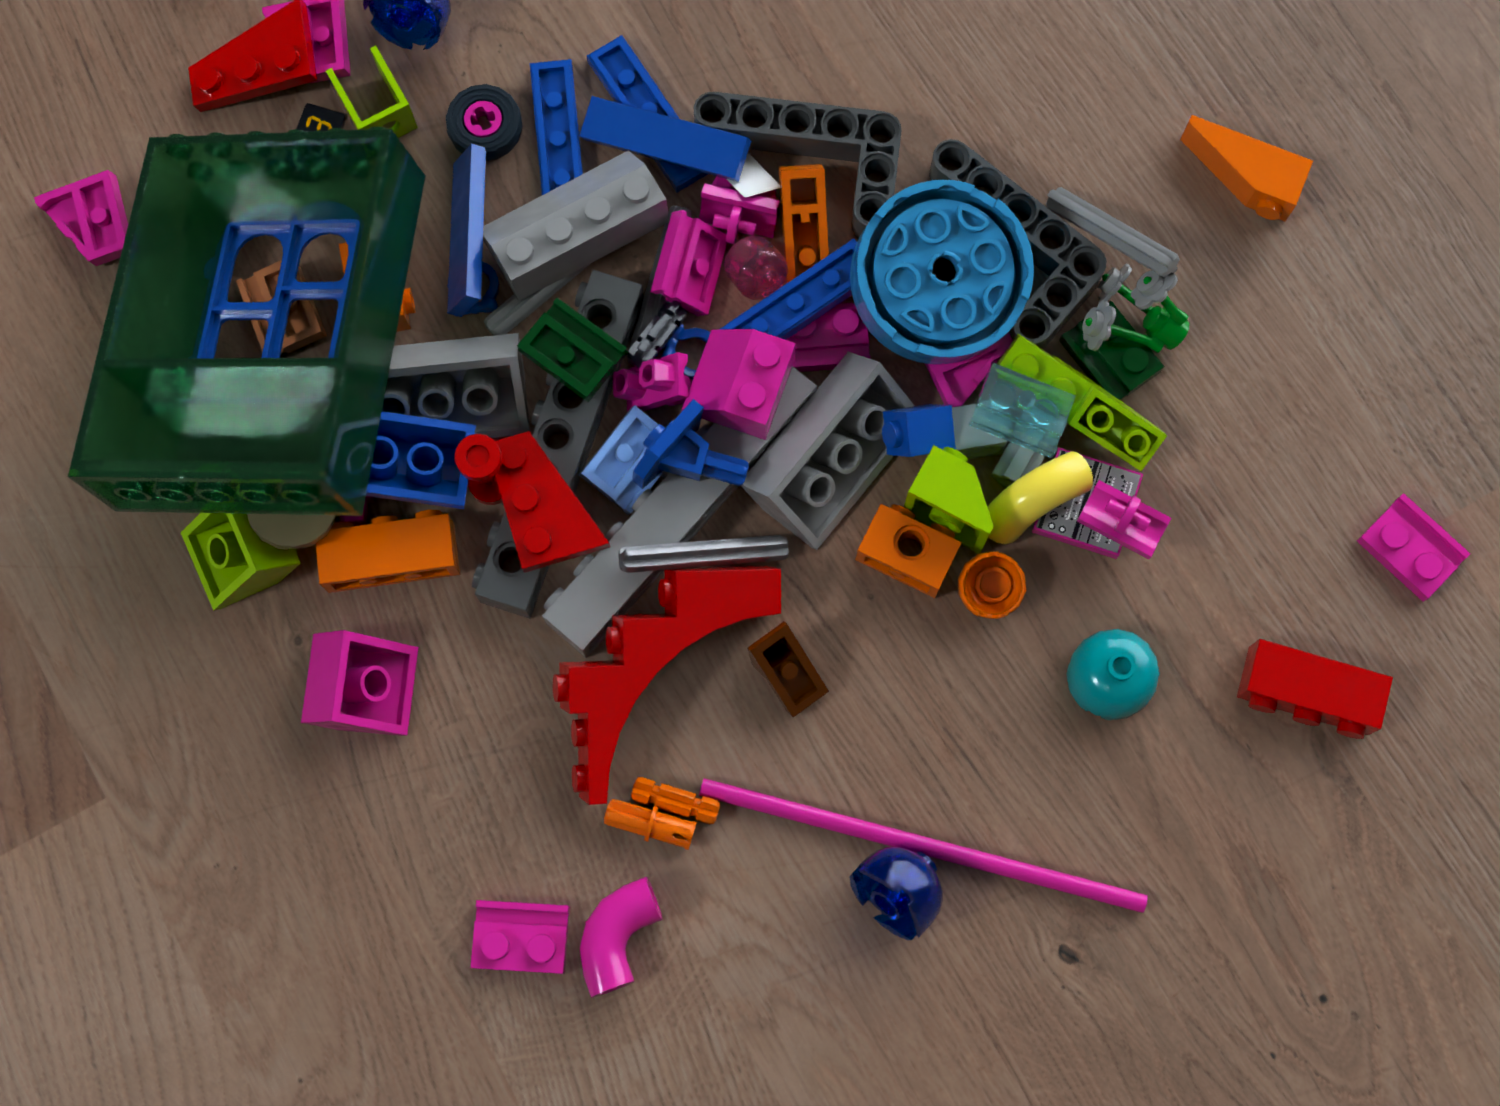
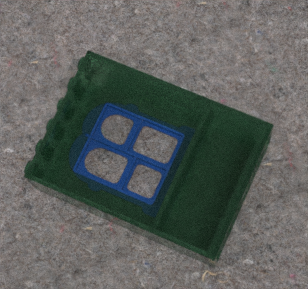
M371 127L368 130L331 128L328 131L313 132L294 129L285 133L250 131L247 134L225 135L213 132L201 136L171 134L168 137H149L68 477L116 512L362 516L426 177L392 129L383 127ZM326 234L339 235L346 240L348 244V259L345 274L341 280L336 282L297 281L300 258L305 247L312 240ZM267 235L277 238L283 247V257L274 297L268 302H228L234 265L240 249L255 237ZM296 300H337L338 310L328 358H280L292 303ZM228 320H267L268 329L262 357L214 358L222 324Z

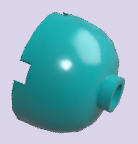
M1111 629L1098 631L1079 644L1071 656L1066 675L1069 691L1077 704L1085 711H1090L1094 715L1101 716L1102 719L1111 721L1128 718L1146 707L1156 693L1160 672L1157 657L1146 641L1135 633Z

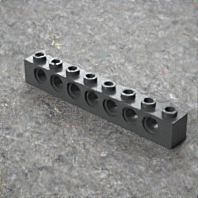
M592 270L588 283L581 282L578 288L575 306L579 307L577 312L590 322L598 316L610 318L612 320L611 323L602 330L627 348L644 299L642 284ZM623 358L615 366L616 369L589 402L583 399V402L573 409L564 408L561 402L566 396L576 393L548 373L546 385L550 386L546 399L545 401L539 400L535 406L531 424L535 426L532 436L574 494L581 479L579 473L586 465L613 389V374L615 371L620 370ZM555 434H564L569 437L568 443L560 449H551L546 446L548 439ZM505 511L501 523L495 521L490 529L487 546L491 547L486 564L482 562L478 564L472 580V588L476 589L475 595L480 603L531 619L549 566L526 573L523 572L522 568L515 573L503 571L502 566L506 558L511 555H518Z

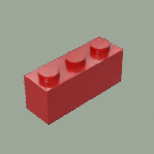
M1259 639L1249 646L1237 698L1249 701L1248 706L1257 711L1275 713L1276 709L1292 713V719L1296 722L1310 726H1319L1320 722L1337 726L1336 732L1343 736L1364 739L1365 735H1370L1382 728L1393 677Z

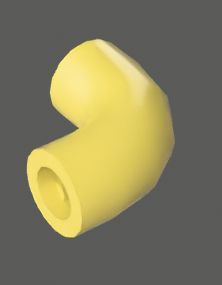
M1070 451L1033 469L1004 489L987 506L994 525L989 538L996 543H1013L1029 526L1043 515L1063 503L1089 492L1093 486V476L1083 456L1077 452Z

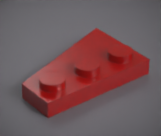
M303 0L292 1L188 67L193 106L200 112L317 81L307 5Z
M530 431L495 441L502 454V464L495 477L524 573L611 547L608 540Z

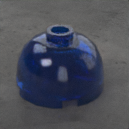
M363 0L364 10L369 6V10L373 15L370 23L374 29L389 42L410 50L413 47L412 43L420 46L425 45L423 50L430 49L435 45L444 33L451 13L450 0Z
M886 847L876 850L849 876L850 886L861 905L863 906L869 900L882 913L873 918L888 931L906 940H913L916 935L919 938L936 919L943 902L942 886L936 873L937 867L922 852L915 853L901 847Z

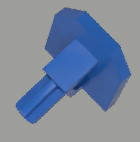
M693 399L666 428L661 424L657 425L645 439L643 445L647 449L633 470L632 481L643 489L662 471L696 481H700L702 475L741 486L745 482L749 463L743 459L708 450L710 444L696 433L700 427L704 407Z

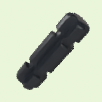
M675 300L672 303L665 302L658 311V316H654L638 337V341H635L630 347L628 358L633 361L635 367L640 368L642 362L655 359L658 352H661L676 332L677 327H680L686 319L687 311L682 308L681 302Z

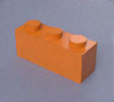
M440 510L420 511L415 514V518L398 520L396 516H380L371 519V524L354 526L352 522H335L327 536L316 543L319 584L328 593L460 575L455 524L449 514H442Z

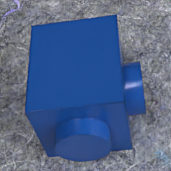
M925 404L883 411L884 425L882 427V438L887 448V455L905 457L925 455L930 453L933 445L942 450L944 447L956 449L952 405Z

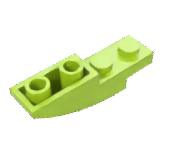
M1017 334L993 369L995 374L1067 420L1069 425L1141 472L1167 437L1166 433L1111 393L1020 334Z

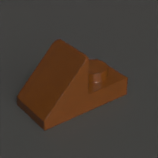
M784 621L747 647L751 664L767 680L785 710L793 718L829 692L788 624Z

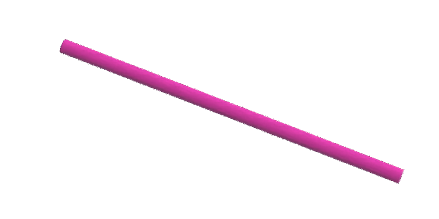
M705 778L701 785L699 796L709 797L728 804L1144 913L1147 905L1148 895Z

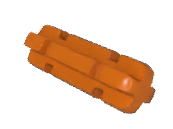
M637 777L631 792L633 801L644 805L653 803L658 809L690 818L692 815L696 817V821L709 825L715 823L720 809V803L717 800L705 796L702 799L696 798V793L661 783V786H657L655 781L644 777Z

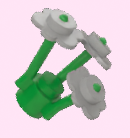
M1126 263L1120 271L1113 267L1108 273H1105L1098 286L1102 290L1099 295L1098 306L1090 309L1082 325L1083 339L1088 342L1090 350H1098L1102 342L1108 340L1111 334L1144 344L1157 353L1163 347L1169 350L1174 349L1184 340L1189 330V322L1187 320L1189 316L1180 310L1167 296L1168 291L1177 284L1178 277L1175 274L1162 277L1154 271H1148L1140 277L1136 285L1137 287L1131 291L1122 284L1132 271L1129 264ZM1118 292L1146 314L1143 320V327L1146 329L1147 335L1113 325L1116 309L1109 306L1108 300L1111 296ZM1154 302L1161 303L1163 305V308H1161L1160 306L1152 307V304Z

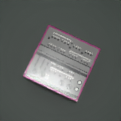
M1058 447L1054 458L1070 451ZM1082 455L1092 472L1093 486L1091 490L1063 503L1036 520L1032 533L1117 559L1122 545L1077 522V519L1098 480L1131 497L1133 495L1137 497L1143 474Z

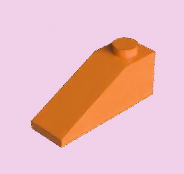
M1191 115L1180 139L1245 207L1255 210L1259 216L1269 220L1279 219L1284 222L1287 220L1297 205L1313 160Z
M822 164L778 166L787 283L829 255L825 169Z

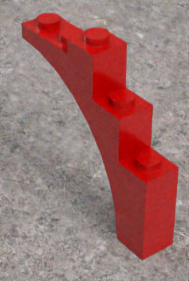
M738 566L664 570L665 579H661L659 582L658 597L660 605L665 607V613L612 615V627H607L606 648L608 654H613V660L559 663L560 674L553 676V697L555 702H560L561 709L569 714H578V719H573L571 724L572 743L574 747H578V765H573L572 786L575 793L579 792V797L588 805L607 804L610 766L619 734L636 700L659 670L685 647L716 629L747 618L781 614V568L771 566Z

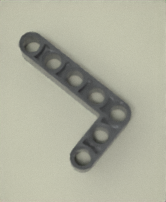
M707 92L700 95L695 101L693 107L694 123L748 137L751 140L750 150L859 162L851 222L852 231L858 239L869 223L862 218V214L866 212L876 213L888 199L894 196L902 130L898 118L891 113L722 92ZM710 114L722 117L716 123H709L704 120L705 116ZM751 119H758L765 124L758 128H752L745 123ZM792 124H800L807 129L801 133H795L787 128ZM834 129H842L849 135L837 138L829 132ZM884 134L891 140L886 143H880L872 139V136ZM880 173L886 177V180L876 183L870 181L867 175Z
M953 139L942 141L933 152L929 173L930 180H956L975 185L974 188L986 187L993 193L991 197L996 200L999 198L1012 212L1019 213L1026 219L1021 225L1030 242L1033 263L1049 277L1027 301L1020 317L1016 321L1017 323L1009 331L1012 340H1014L1017 334L1023 336L1020 332L1021 327L1031 326L1039 332L1040 337L1036 339L1023 337L1044 350L1097 288L1106 269L1107 260L1105 254L1095 244L966 144ZM952 161L960 168L954 171L946 170L941 166V163ZM1045 238L1053 239L1059 244L1060 248L1048 249L1043 246L1040 240ZM1078 264L1086 265L1093 271V275L1083 276L1075 270L1074 266ZM1058 295L1066 301L1067 306L1055 307L1050 304L1047 297Z

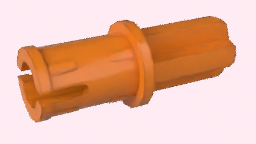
M617 799L610 800L604 816V823L606 825L645 836L644 841L646 842L649 841V838L683 847L685 850H689L697 824L696 821H689L658 812L657 806H654L653 810Z

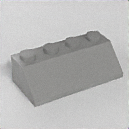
M626 151L484 225L483 241L517 300L520 301L668 223L670 219L667 199L647 166L630 151Z
M519 333L351 350L350 359L356 365V375L352 391L344 395L345 404L349 407L476 425L475 434H484L491 438L513 436L530 431L523 358L517 348V345L520 343Z
M847 352L746 475L745 482L741 486L762 510L811 548L817 550L893 457L892 455H887V448L882 438V427L884 425L883 411L913 407L915 405L880 362Z

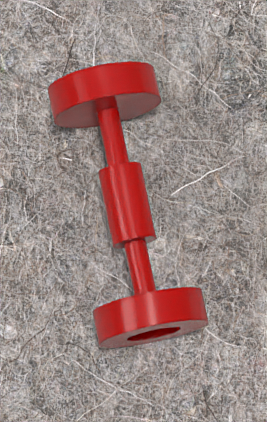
M472 434L465 437L455 450V463L461 474L469 479L468 487L470 492L482 504L496 505L501 503L502 498L495 477L502 464V454L498 444L494 439L484 434Z

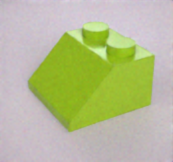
M933 445L908 491L904 508L915 514L914 520L929 527L932 523L948 528L955 533L954 539L962 542L961 545L979 554L994 525L975 467L967 463L968 458L958 450L951 447H944L942 450Z
M248 488L222 491L181 531L213 611L227 607L278 584L301 564L296 549H277L262 541L253 531L245 509Z

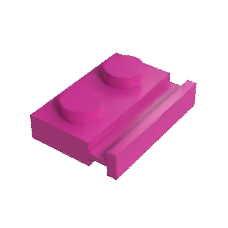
M684 210L672 212L650 292L665 296V300L671 303L673 300L681 302L682 308L696 316L708 315L727 245V234L698 218L692 219L687 216V212Z
M854 303L838 304L787 339L796 343L793 367L799 372L833 370L847 352L871 359L868 329L859 316Z
M1404 493L1357 540L1364 549L1422 602L1430 598L1471 554Z
M476 900V921H474L470 968L565 974L570 906Z

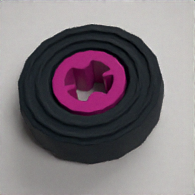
M488 84L470 86L459 92L450 103L446 114L447 133L455 148L463 153L471 143L485 147L486 161L496 160L508 154L518 143L523 127L520 108L513 97L500 87ZM486 116L491 127L482 130L478 118Z

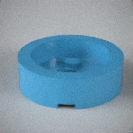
M931 180L912 185L888 199L874 214L855 246L850 267V284L857 312L867 329L881 344L906 359L920 363L940 365L972 358L996 343L1017 323L1016 321L1020 317L1027 300H1029L1034 279V263L1027 234L1018 218L999 198L996 200L985 192L974 188L975 185L956 180ZM945 258L954 264L956 274L953 280L950 282L941 281L932 274L935 260Z

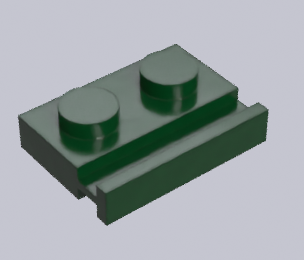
M557 297L547 313L544 312L517 345L518 351L587 402L592 399L616 369L615 366L628 354L627 348Z
M1110 300L1109 306L1116 309L1113 325L1135 331ZM1084 319L1070 331L1063 333L1059 339L1060 343L1087 377L1119 400L1133 393L1158 375L1164 368V365L1148 346L1112 334L1108 340L1102 342L1098 350H1090L1088 342L1083 339L1082 325Z

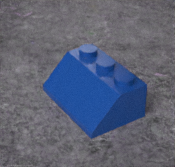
M341 405L327 490L464 509L469 479L461 474L455 463V450L461 440L475 434L476 425Z

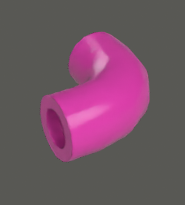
M647 876L625 884L603 898L585 923L579 949L583 976L591 998L615 991L634 982L626 957L627 941L637 930L663 919L657 898Z

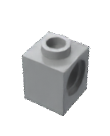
M999 400L952 407L956 450L964 454L968 459L1003 453L1008 442L1007 439H1012V425L1009 414L1001 412Z

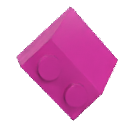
M755 329L711 330L689 389V397L685 399L682 411L694 399L704 407L701 419L766 440L795 361L796 343Z
M346 630L313 634L301 723L341 731L407 736L419 647Z

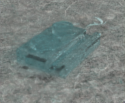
M993 363L988 370L975 405L974 413L968 425L1052 458L1058 448L1059 439L1063 434L1076 395Z

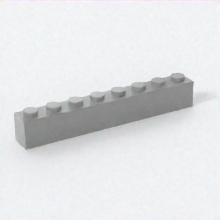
M792 366L766 440L716 423L711 427L708 424L703 425L697 431V434L710 444L708 450L746 460L749 463V472L817 390V385ZM663 471L661 477L664 480L654 491L647 489L638 497L632 506L635 512L624 524L620 521L617 522L607 532L605 538L611 547L600 550L595 557L591 554L587 555L574 570L573 575L576 578L565 590L561 587L558 588L547 599L543 606L546 612L542 615L545 623L587 658L605 638L607 627H612V615H625L664 571L626 573L619 568V550L622 547L690 542L737 489V485L702 475L700 481Z

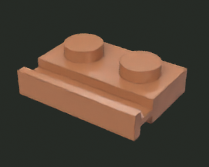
M282 260L254 272L252 277L245 280L242 278L236 280L243 302H268L274 297ZM299 264L297 281L306 282ZM296 300L292 303L281 354L284 352L290 353L327 336L313 300ZM251 320L263 352L268 321Z

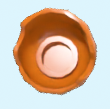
M1000 552L979 553L964 564L958 577V594L964 606L977 617L1000 619L1008 616L1009 613L1020 606L1027 591L1023 570L1012 557Z

